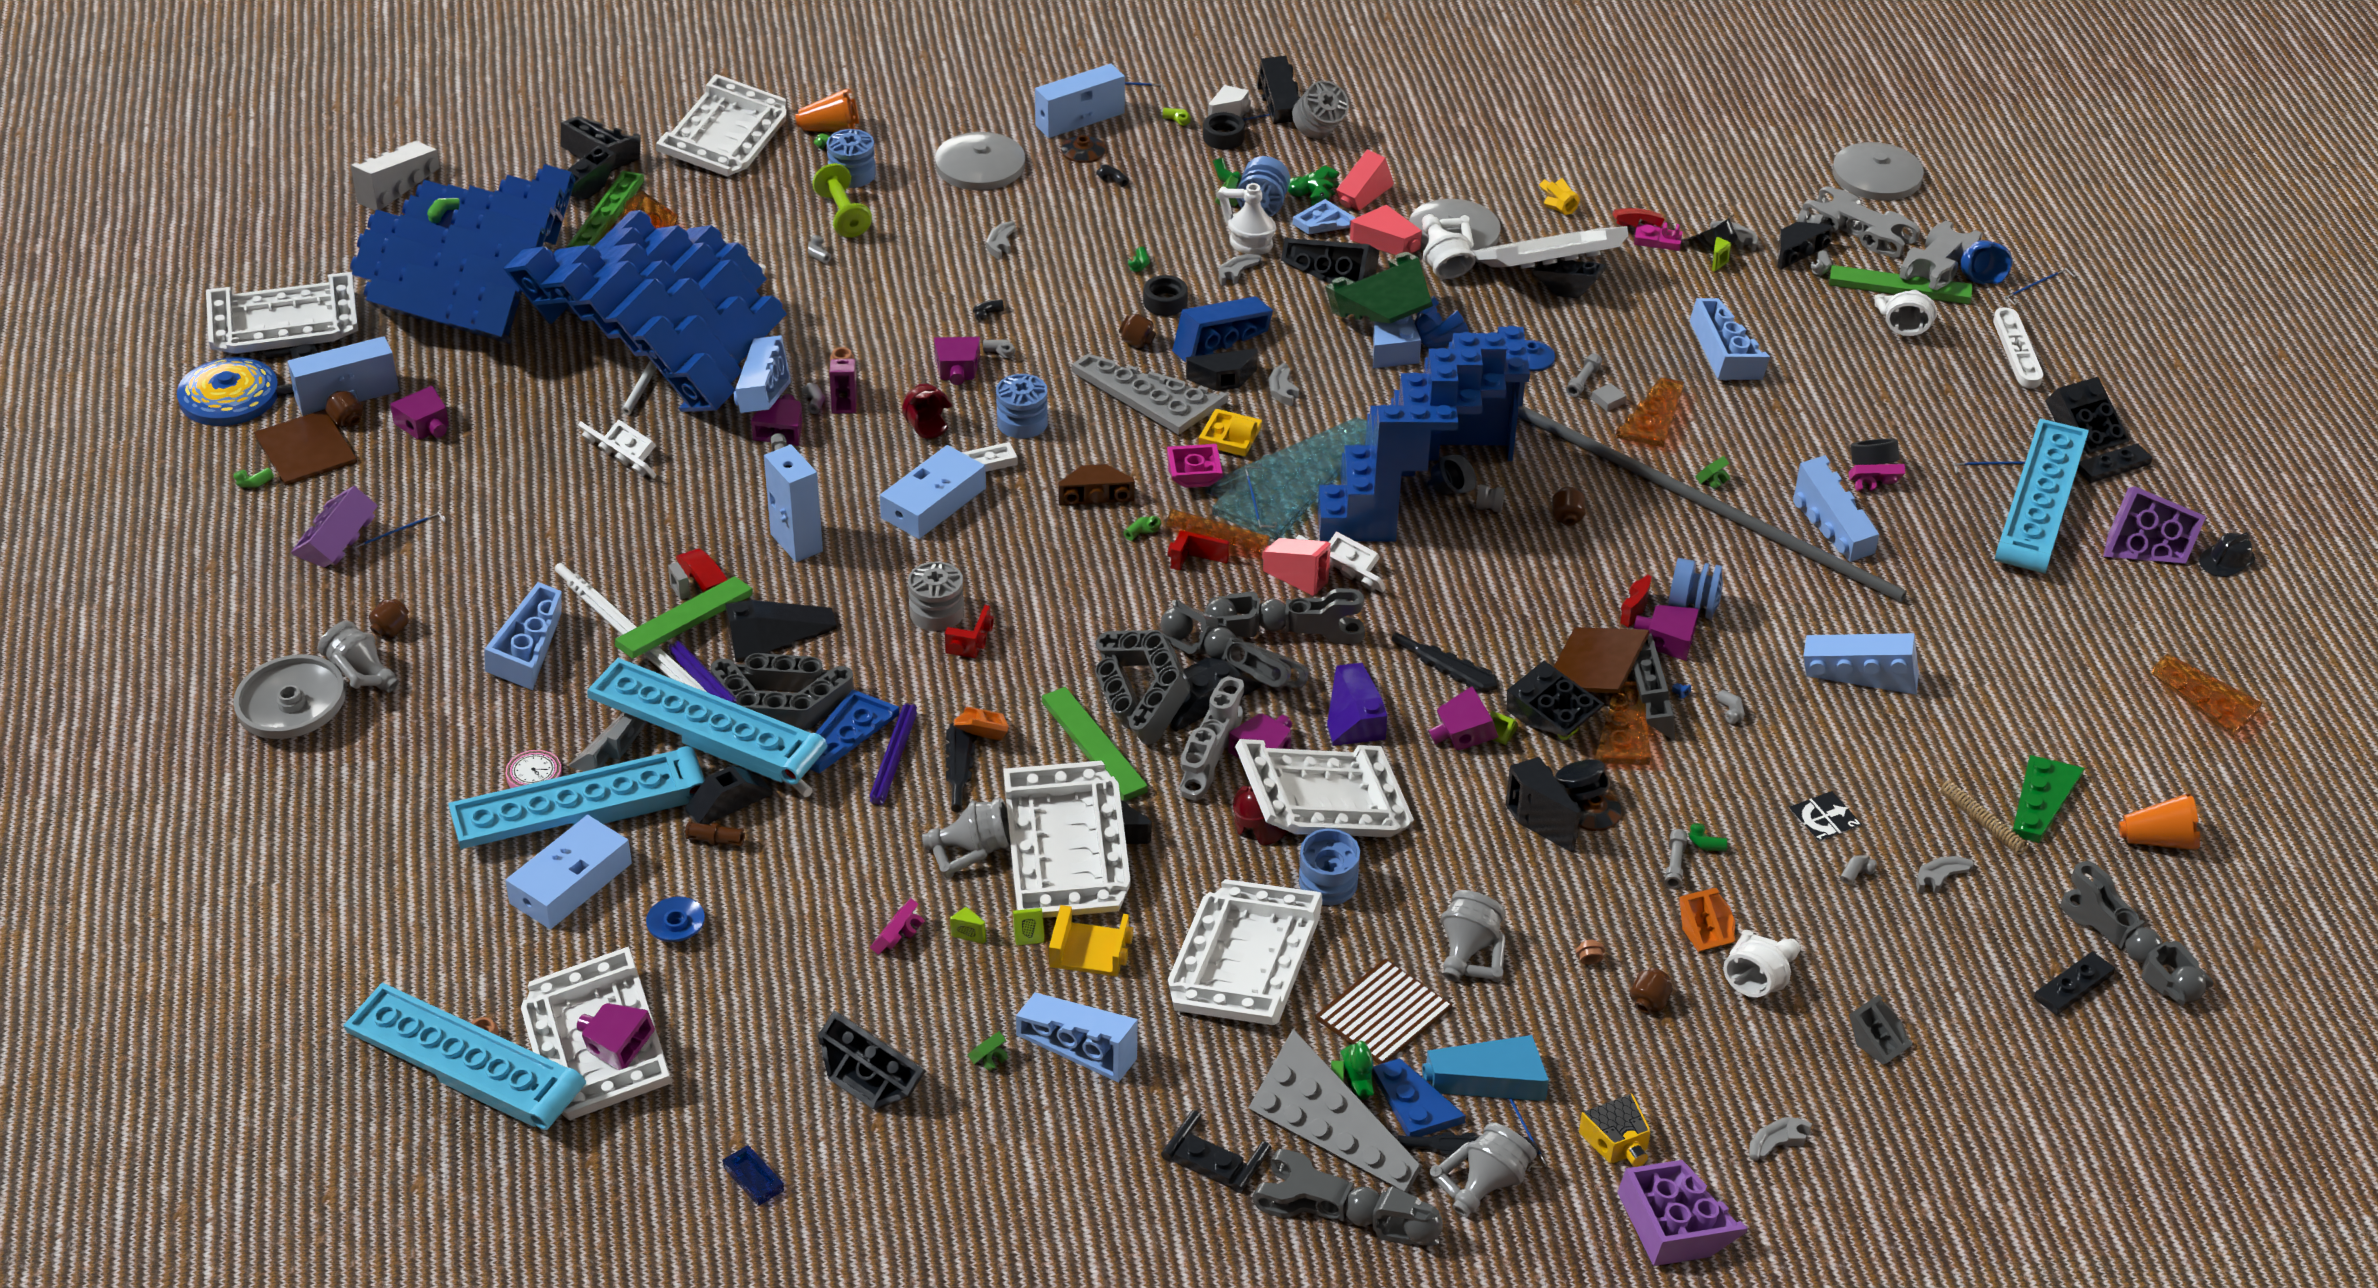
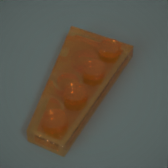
M1660 377L1647 393L1645 400L1640 401L1633 414L1630 413L1626 418L1625 424L1618 427L1615 438L1664 448L1685 382Z
M1171 508L1165 526L1227 540L1230 542V545H1235V543L1245 545L1246 549L1254 552H1260V549L1265 550L1270 537Z
M2168 653L2153 667L2152 675L2233 738L2261 709L2262 702Z
M1625 681L1620 693H1613L1595 760H1600L1604 764L1650 765L1651 755L1648 725L1646 723V705L1641 702L1636 682Z

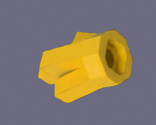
M1563 178L1555 183L1553 181L1549 183L1544 179L1539 184L1541 190L1548 195L1544 201L1546 208L1557 210L1563 215L1572 214L1578 208L1580 198L1578 194L1570 189Z

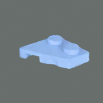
M1325 199L1293 216V225L1307 234L1351 228V220L1355 219V217Z

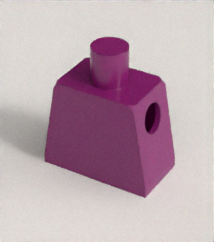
M934 337V355L940 379L950 380L954 385H961L964 380H973L975 378L980 362V337Z
M832 359L829 370L832 414L856 413L855 359ZM842 392L848 393L847 398H841L839 394Z
M433 386L390 403L393 423L416 439H423L432 434L436 438H440L446 433L449 426L447 409Z
M785 394L781 399H777L769 410L757 411L751 420L753 440L771 442V437L774 434L780 433L785 436L786 444L799 446L802 429L801 403L796 401L794 396Z
M1658 605L1655 607L1652 618L1637 615L1634 629L1649 630L1657 652L1687 661L1696 629L1699 609Z
M1473 686L1437 709L1441 724L1428 730L1435 745L1449 738L1456 750H1462L1499 737L1491 716Z
M1263 713L1257 714L1229 732L1228 753L1240 759L1235 748L1239 739L1264 740L1266 748L1290 749L1291 720L1285 715H1280L1274 720Z
M610 1003L602 1005L594 1017L582 1014L577 1021V1030L582 1032V1038L588 1051L618 1070L629 1066L655 1031L648 1010Z

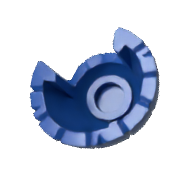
M1433 295L1431 297L1433 306L1420 311L1414 324L1423 345L1434 349L1449 347V342H1452L1453 333L1469 332V329L1458 310L1445 321H1442V317L1436 308L1439 302Z

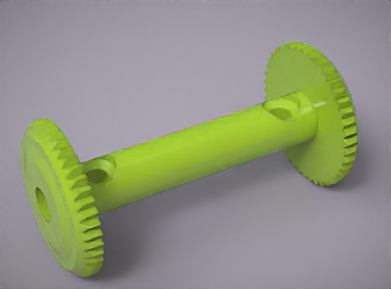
M837 163L821 167L815 173L812 180L813 189L821 197L833 198L839 210L835 217H833L834 230L840 236L847 238L863 234L872 222V213L867 206L861 203L851 204L845 192L851 182L849 170Z

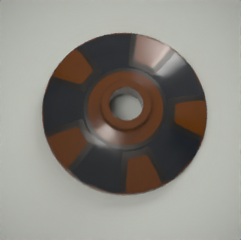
M1086 135L1071 137L1065 140L1061 146L1062 155L1066 159L1078 163L1097 161L1104 156L1106 151L1105 144L1100 139Z
M1607 792L1589 800L1575 802L1581 810V818L1578 824L1580 828L1590 831H1603L1615 826L1621 818L1622 808L1619 801Z

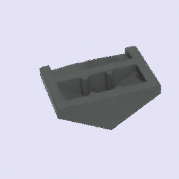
M1877 995L1850 1013L1849 1017L1857 1046L1884 1065L1912 1046L1913 1043L1911 1039L1908 1040L1904 1025L1894 1010L1882 1001L1883 998L1880 995Z

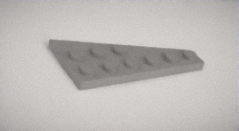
M1087 354L1071 364L1074 374L1178 435L1228 402L1227 393L1220 392L1219 395L1210 393L1207 387L1199 386L1198 388L1186 386L1185 381L1151 371L1148 374L1138 372L1137 367L1130 365L1128 368L1115 365L1113 360L1092 354Z
M1293 1029L1248 1108L1252 1112L1383 1182L1408 1193L1422 1166Z

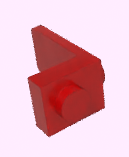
M1180 530L1175 542H1171L1168 547L1167 556L1171 558L1170 568L1180 571L1188 555L1227 563L1229 560L1230 542Z
M984 605L974 631L947 627L945 631L946 654L977 658L980 649L985 648L987 632H991L994 625V616L990 615L989 605Z

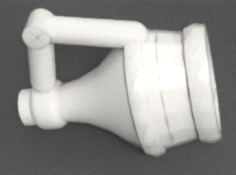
M1256 183L1248 184L1246 190L1221 187L1216 196L1220 200L1224 220L1231 231L1229 238L1231 246L1245 254L1261 255L1270 252L1273 247L1272 237L1277 228L1276 223L1261 206L1262 191L1260 190V185ZM1229 198H1244L1245 204L1242 209L1236 214H1232Z
M1433 214L1424 216L1422 227L1424 232L1429 235V242L1423 251L1425 263L1431 266L1433 273L1441 279L1456 278L1468 272L1475 264L1476 259L1475 254L1470 250L1473 248L1474 243L1469 217L1463 215L1460 218L1439 220ZM1460 227L1462 234L1452 233L1443 228Z
M1918 290L1905 291L1891 296L1875 295V307H1878L1881 314L1886 316L1889 328L1903 336L1922 334L1930 328L1937 317V307L1934 301Z
M1743 930L1741 937L1724 962L1723 970L1725 977L1733 988L1748 997L1758 998L1766 996L1770 992L1782 990L1790 981L1791 969L1789 962L1797 957L1800 952V945L1795 939H1783L1777 942L1754 935L1750 930Z

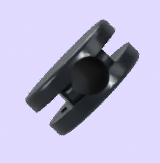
M1600 760L1577 761L1562 767L1555 774V778L1560 784L1564 785L1568 796L1573 802L1595 798L1607 791L1610 786L1605 764Z

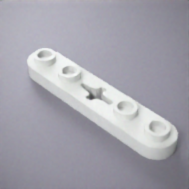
M2003 307L1997 309L1994 314L1993 323L2017 381L2027 389L2040 386L2043 371L2018 313L2011 308Z

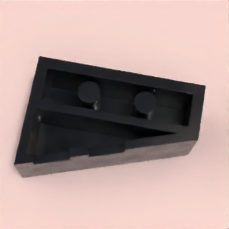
M1287 56L1261 58L1256 87L1258 90H1263L1264 94H1261V98L1268 103L1266 109L1273 124L1294 122L1292 111L1300 98L1298 97V83L1293 80L1292 64L1288 63Z
M579 116L561 122L560 147L568 150L571 154L583 158L601 144L616 155L611 171L640 159L641 135L634 133L633 136L622 134V129L615 127L614 131L603 128L602 123Z

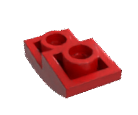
M1623 208L1614 210L1612 213L1617 220L1616 223L1623 227L1627 226V228L1630 225L1637 227L1640 219L1644 225H1656L1659 227L1664 222V217L1660 213L1646 209Z
M700 548L676 556V560L688 579L694 577L703 593L728 580L714 560Z
M1649 574L1631 585L1629 589L1630 598H1627L1621 606L1620 623L1628 628L1635 623L1637 615H1642L1648 603L1652 578Z

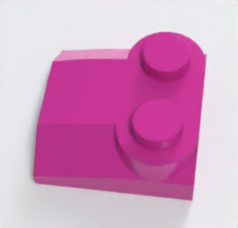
M1217 444L1167 447L1168 471L1171 474L1172 480L1184 488L1211 486L1223 477Z

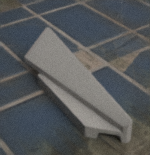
M623 712L569 766L578 770L588 771L601 768L609 757L620 760L647 724V721Z

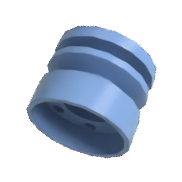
M858 129L840 130L828 137V164L837 163L849 170L851 182L848 188L862 187L869 184L875 178L876 165L873 137L868 132Z
M1256 157L1248 162L1237 189L1246 190V186L1251 183L1260 185V190L1262 191L1260 203L1263 210L1270 217L1279 212L1283 205L1290 185V173L1281 161L1273 157ZM1236 198L1239 206L1242 208L1245 204L1244 198Z
M1014 374L1005 377L996 386L997 427L1005 435L1017 439L1035 437L1044 432L1048 426L1047 385L1045 382L1034 375Z
M1678 558L1668 606L1688 608L1689 604H1695L1694 608L1699 609L1698 617L1700 616L1702 606L1707 607L1705 618L1712 620L1713 614L1719 606L1723 588L1722 566L1716 565L1713 576H1709V563L1704 564L1701 574L1696 573L1695 561Z
M1326 828L1308 835L1302 842L1300 849V889L1321 892L1322 905L1342 904L1352 898L1357 891L1360 848L1357 841L1350 834L1339 829Z

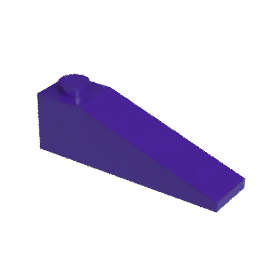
M1363 663L1336 665L1327 721V729L1332 746L1386 740L1388 716L1382 697Z

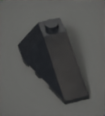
M1285 238L1281 261L1329 284L1332 283V280L1339 277H1345L1353 282H1357L1376 274L1380 251L1369 244Z
M757 600L726 604L727 624L735 662L745 661L746 657L754 653L770 654V651L780 647L787 649L793 646L792 642L802 638L810 640L837 629L833 609L830 607Z

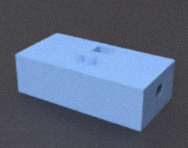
M1112 64L1035 88V126L1048 138L1125 113V76Z
M385 336L287 361L295 400L302 416L325 409L328 397L336 391H349L359 402L399 392L393 353Z
M792 445L765 454L764 464L771 535L795 562L823 552L816 470Z
M946 445L880 494L881 519L920 539L986 489L985 465Z
M586 815L505 879L509 904L551 930L632 864L629 840L591 816Z

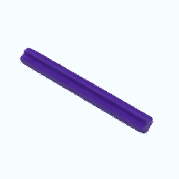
M675 641L674 644L669 645L670 654L707 693L737 704L736 698L680 641Z
M906 703L901 709L869 795L872 804L882 805L885 802L917 715V707L914 704Z

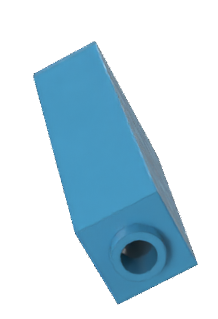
M1532 1035L1427 1050L1426 1063L1422 1064L1424 1080L1429 1081L1430 1085L1440 1094L1543 1101L1547 1098L1549 1079Z

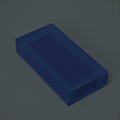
M749 1145L722 1160L723 1168L757 1206L762 1205L784 1191V1183Z

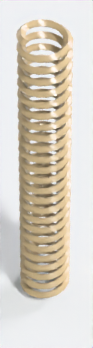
M1951 780L1946 781L1942 788L1938 790L1951 802H1954L1957 807H1960L1961 810L1967 813V815H1970L1973 820H1976L1983 828H1986L1989 833H1992L1999 841H2002L2005 846L2012 849L2015 854H2022L2027 850L2029 843H2026L2022 851L2017 852L2024 847L2025 840H2022V837L2012 832V829L2006 827V824H2003L2002 821L1999 822L1996 816H1993L1992 813L1990 814V811H1987L1986 808L1983 809L1980 803L1974 801V798H1971L1970 795L1967 796V793H1964V790L1958 788V785L1952 783Z

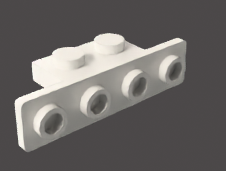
M619 419L605 436L583 422H579L578 426L583 431L582 437L591 444L599 443L598 447L608 455L611 453L616 454L615 458L625 466L630 463L633 465L631 468L642 477L647 474L651 478H655L656 473L648 464L643 462L656 447L652 440Z
M1336 531L1329 541L1331 543L1329 568L1335 567L1348 579L1353 580L1356 578L1367 589L1371 591L1376 589L1383 593L1386 587L1382 579L1370 572L1380 558L1378 553ZM1301 535L1296 537L1298 540H1308Z

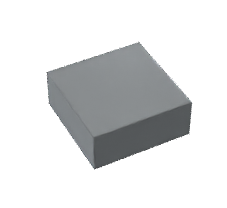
M1610 383L1592 391L1591 399L1604 410L1609 411L1625 404L1627 395Z
M676 562L668 565L670 585L679 599L682 600L690 597L688 577L679 563Z

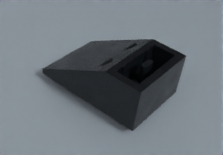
M2099 377L2060 387L2045 400L2055 422L2089 430L2083 449L2087 454L2130 441Z
M1545 660L1507 689L1506 711L1527 726L1566 737L1604 707L1603 702Z
M1540 756L1510 765L1505 805L1516 821L1570 852L1575 851L1581 810L1578 804L1573 802L1568 796L1564 785L1560 784L1554 777L1552 769L1546 766Z

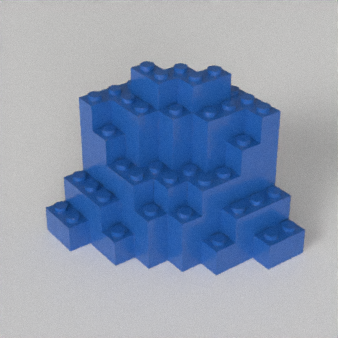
M547 164L543 165V169H538L536 179H532V182L507 174L506 180H501L499 191L495 190V192L471 185L469 190L450 184L445 186L424 179L423 184L418 185L415 196L410 195L409 200H405L402 208V213L405 215L400 214V216L377 209L375 214L370 215L367 224L370 230L365 229L364 234L361 233L357 241L359 252L357 257L354 256L351 261L350 270L353 271L352 275L356 278L370 281L366 283L364 296H367L366 301L377 309L390 310L427 322L433 321L510 344L509 334L522 291L503 268L523 249L543 247L544 242L556 245L576 179L572 172ZM439 198H459V210H447L439 223H431L429 221L427 212L435 200Z
M641 210L630 211L594 247L584 245L557 249L554 253L545 247L523 249L503 268L549 324H552L570 306L582 321L594 320L609 339L621 338L635 356H648L684 400V403L678 408L681 412L717 410L736 391L731 383L741 374L742 369L738 364L748 355L753 339L765 337L787 315L779 299L773 297V295L761 297L756 290L767 278L762 273V268L753 262L748 255V250L742 244H739V242L726 244L722 239L721 232L712 225L689 228L687 231L679 227V225L655 228L651 223V218Z
M1498 327L1497 333H1453L1452 342H1449L1448 349H1429L1428 358L1425 357L1424 373H1401L1400 390H1394V398H1391V405L1370 406V414H1367L1365 445H1345L1341 460V485H1319L1318 523L1320 541H1330L1337 531L1354 541L1396 542L1401 476H1415L1416 471H1428V461H1439L1440 445H1506L1508 461H1513L1518 408L1523 407L1525 382H1529L1530 379L1523 327Z

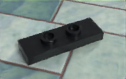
M2136 443L2079 462L2077 471L2089 483H2093L2150 465L2153 457Z
M2092 951L2035 992L2034 999L2057 1016L2114 975L2115 967Z

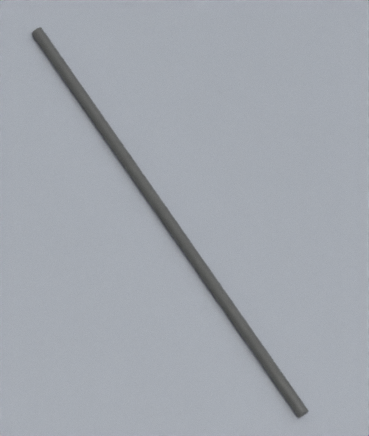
M1525 406L1518 408L1519 418L1899 602H1902L1906 597L1907 591Z

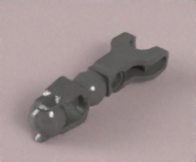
M1337 588L1328 592L1322 598L1287 599L1286 604L1275 598L1261 603V598H1258L1255 592L1234 593L1227 596L1210 598L1204 611L1217 618L1218 627L1227 628L1235 636L1255 637L1257 632H1260V626L1271 632L1279 631L1286 626V632L1321 634L1336 644H1356L1365 637L1363 622L1360 619L1347 617L1348 615L1358 614L1364 605V596L1356 589Z
M1171 600L1173 607L1165 611L1161 617L1160 626L1162 634L1168 642L1189 654L1203 655L1207 653L1211 658L1228 661L1233 666L1272 687L1288 686L1301 688L1308 681L1309 671L1305 665L1253 643L1244 642L1241 638H1236L1235 634L1229 629L1218 627L1216 617L1196 608H1191L1180 600ZM1193 619L1201 623V630L1203 631L1199 635L1200 642L1194 644L1184 640L1193 630ZM1242 649H1244L1245 656L1243 660L1240 657V652ZM1292 668L1297 669L1299 672L1297 681L1290 679Z
M2090 861L2080 862L2075 866L2072 873V882L2078 889L2066 892L2061 901L2062 910L2074 922L2084 926L2091 925L2112 943L2119 945L2121 950L2126 948V952L2132 960L2143 964L2142 979L2161 994L2169 995L2178 1004L2184 1005L2185 1002L2191 1003L2199 1000L2205 993L2206 987L2213 986L2212 978L2199 967V962L2180 942L2172 941L2169 943L2166 941L2163 943L2162 938L2156 931L2144 927L2146 922L2140 920L2139 915L2118 896L2111 877L2104 870ZM2083 873L2089 874L2093 878V881H2091L2088 877L2083 875ZM2072 901L2078 902L2080 905H2075ZM2162 965H2170L2175 970L2170 975Z
M1287 1149L1277 1150L1271 1159L1273 1173L1285 1181L1278 1184L1263 1182L1258 1185L1252 1196L1255 1206L1260 1211L1280 1218L1292 1217L1303 1212L1329 1219H1340V1221H1345L1347 1217L1350 1222L1358 1226L1373 1224V1230L1376 1231L1377 1236L1381 1240L1408 1245L1413 1243L1426 1246L1438 1245L1440 1241L1438 1236L1441 1234L1443 1227L1439 1210L1431 1204L1422 1202L1418 1197L1395 1187H1388L1386 1192H1382L1381 1196L1370 1187H1358L1355 1189L1353 1182L1349 1183L1340 1177L1320 1172L1312 1166L1310 1159L1305 1154Z

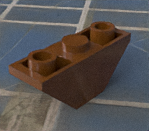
M1108 464L1081 465L1058 483L1059 505L1134 501V478Z

